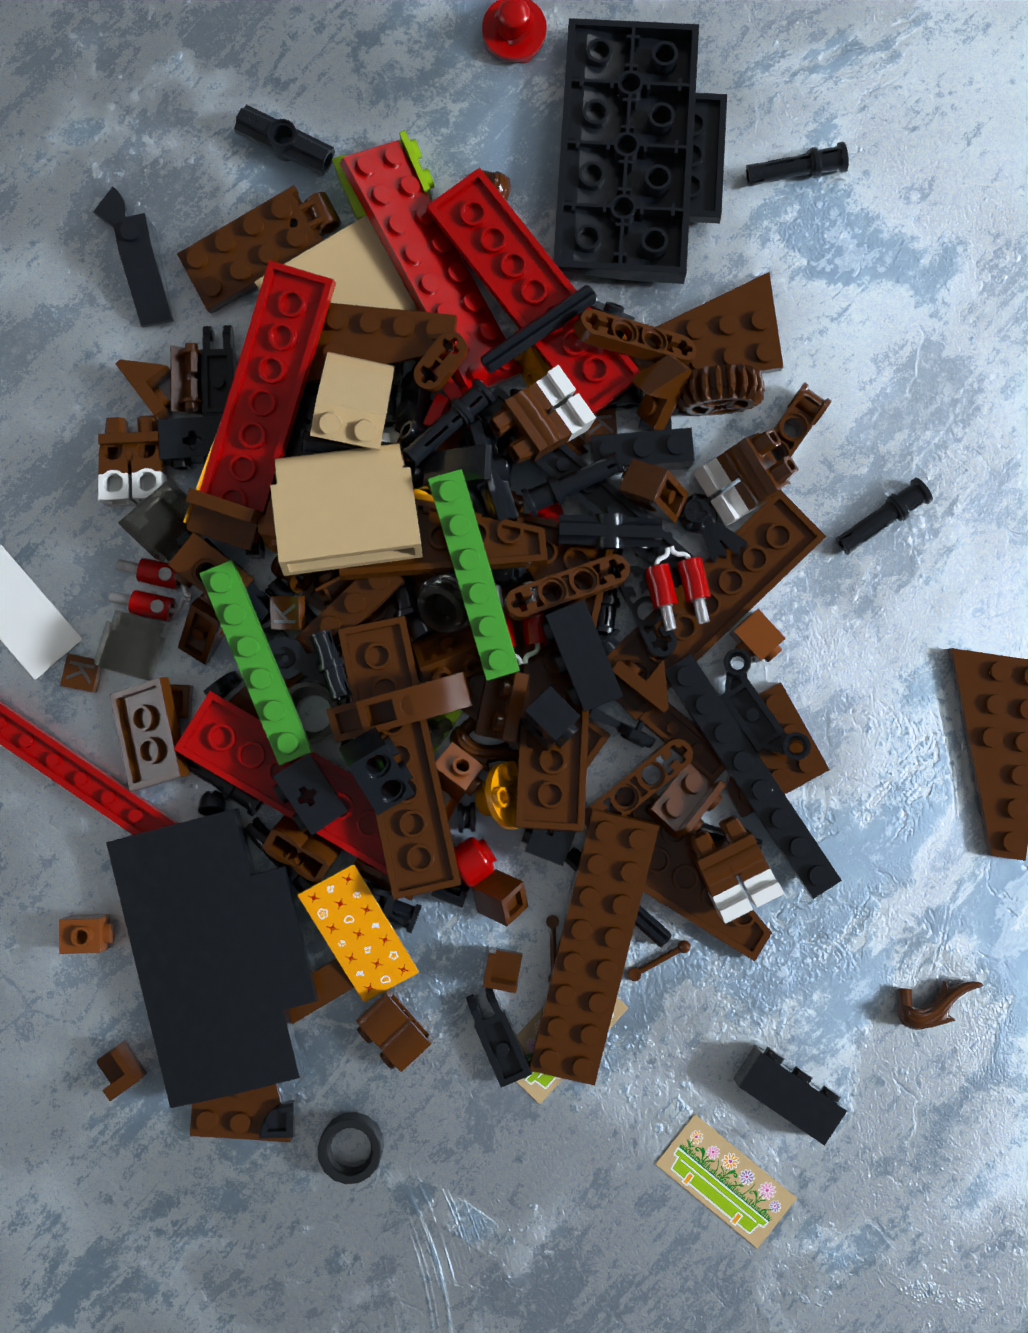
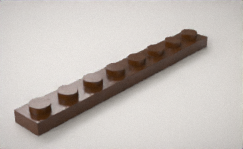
M403 576L356 579L294 639L301 643L306 653H314L315 649L310 636L323 630H331L335 647L340 644L338 629L361 625L406 580ZM300 672L290 679H284L288 692L304 679L306 675ZM245 685L228 702L260 720Z

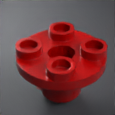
M497 0L488 8L484 15L482 35L485 48L503 61L528 63L539 52L546 39L547 25L545 16L539 6L531 0Z

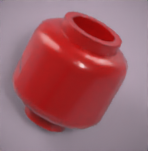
M471 836L454 846L460 880L466 886L473 887L494 873L495 866L493 863L497 859L483 838L478 840Z

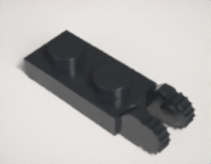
M224 325L222 331L223 349H214L215 335L212 326H203V349H200L202 351L200 356L202 415H223L236 372L234 330L231 325Z
M485 988L486 998L494 1014L484 1018L480 1003L474 994L467 996L466 1000L475 1021L474 1027L502 1088L532 1075L533 1071H531L530 1064L507 1011L502 1008L496 990Z

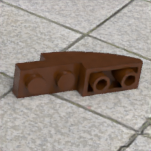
M464 672L332 707L326 709L335 743L356 738L376 727L378 732L466 708L473 704Z

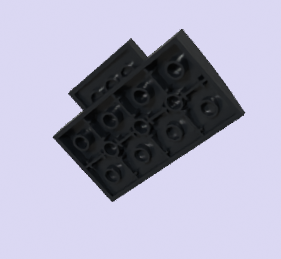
M569 18L553 259L561 271L622 280L684 284L687 274L689 222L720 224L722 215L727 94L696 93L699 24Z
M239 808L106 842L170 1108L230 1096L300 1078L304 1068L289 1008L316 1002L319 998L286 866L255 874Z

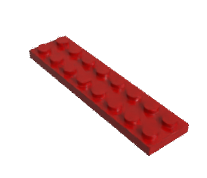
M399 140L343 157L339 165L418 311L457 316L456 333L463 337L468 347V354L465 360L453 374L459 387L465 386L469 390L472 387V382L477 378L488 389H491L519 377L523 370L519 362L514 361V359L493 373H488L482 366L481 356L506 338L460 253L427 212V205L432 201L428 194L424 193L417 174ZM457 341L455 342L454 352H451L455 355L459 352L456 346Z
M480 167L427 205L429 215L519 330L577 291ZM581 312L534 344L533 347L550 369L557 365L561 367L576 389L573 396L579 393L592 413L595 414L633 386L634 383L631 379L641 371L628 355L582 342L574 332V323L583 313Z
M271 260L268 261L201 486V492L264 512V515L266 514L271 497L270 485H276L277 482L275 459L284 458L336 286L334 279ZM258 532L254 541L257 544L260 538Z
M209 691L173 750L293 819L292 815L297 812L289 801L283 804L273 789V786L277 784L273 776L302 757L279 766L261 721ZM315 752L309 753L348 809L347 813L316 834L388 875L375 810L351 773ZM306 787L301 789L304 794L300 798L301 803L309 802L311 805H314L316 802L313 797L317 794V791L315 789L308 790Z

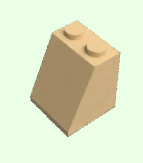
M327 352L316 398L310 436L380 450L395 366Z

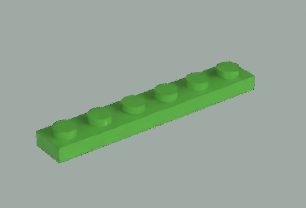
M460 469L429 478V485L486 680L518 672L520 669L463 471Z
M230 560L199 573L279 766L313 752L235 562Z

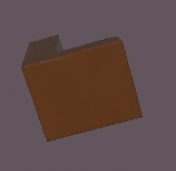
M495 869L492 875L471 887L477 912L504 926H508L529 907L523 881Z
M490 947L483 987L516 993L523 953Z
M125 1040L97 1060V1065L110 1082L102 1090L109 1101L115 1099L147 1074Z

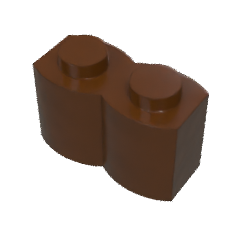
M286 815L274 826L262 846L272 858L281 863L291 865L299 875L315 883H320L343 850L318 834L311 835L309 830L303 833L295 821Z
M389 989L356 1020L359 1025L357 1031L367 1043L371 1044L374 1042L379 1046L382 1051L379 1055L383 1062L390 1069L396 1067L401 1072L422 1054L434 1040L423 1025Z

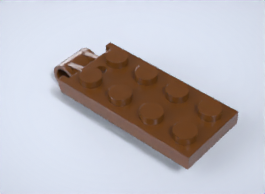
M295 185L177 253L209 313L217 311L256 288L255 281L265 275L269 260L285 264L324 241L320 235H327L340 227L341 220L325 192L314 193L302 203L298 196L299 192ZM294 222H298L296 227L291 228Z

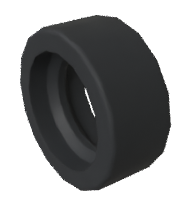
M357 1112L343 1113L332 1119L324 1129L317 1148L318 1161L324 1173L334 1181L343 1184L360 1183L369 1178L378 1168L384 1150V1140L378 1124L369 1116ZM354 1128L361 1130L370 1141L371 1152L369 1158L358 1167L350 1168L341 1165L332 1155L331 1144L333 1138L343 1129Z

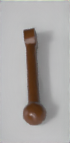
M549 915L546 919V925L550 931L551 973L557 953L556 927L559 925V918L556 915ZM551 974L548 976V983L550 982Z
M682 940L676 948L639 968L631 967L628 970L629 979L638 981L642 973L679 953H688L691 949L690 943L687 940Z

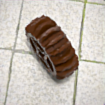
M730 363L693 369L676 404V409L683 414L689 416L697 415L698 417L733 414L735 412H743L746 409H752L764 400L763 392L765 391V385L760 369L750 365H731Z

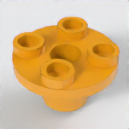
M515 761L502 762L493 766L488 773L486 783L482 781L481 786L478 787L475 793V804L479 812L485 816L492 815L501 827L508 830L518 829L514 828L518 766Z

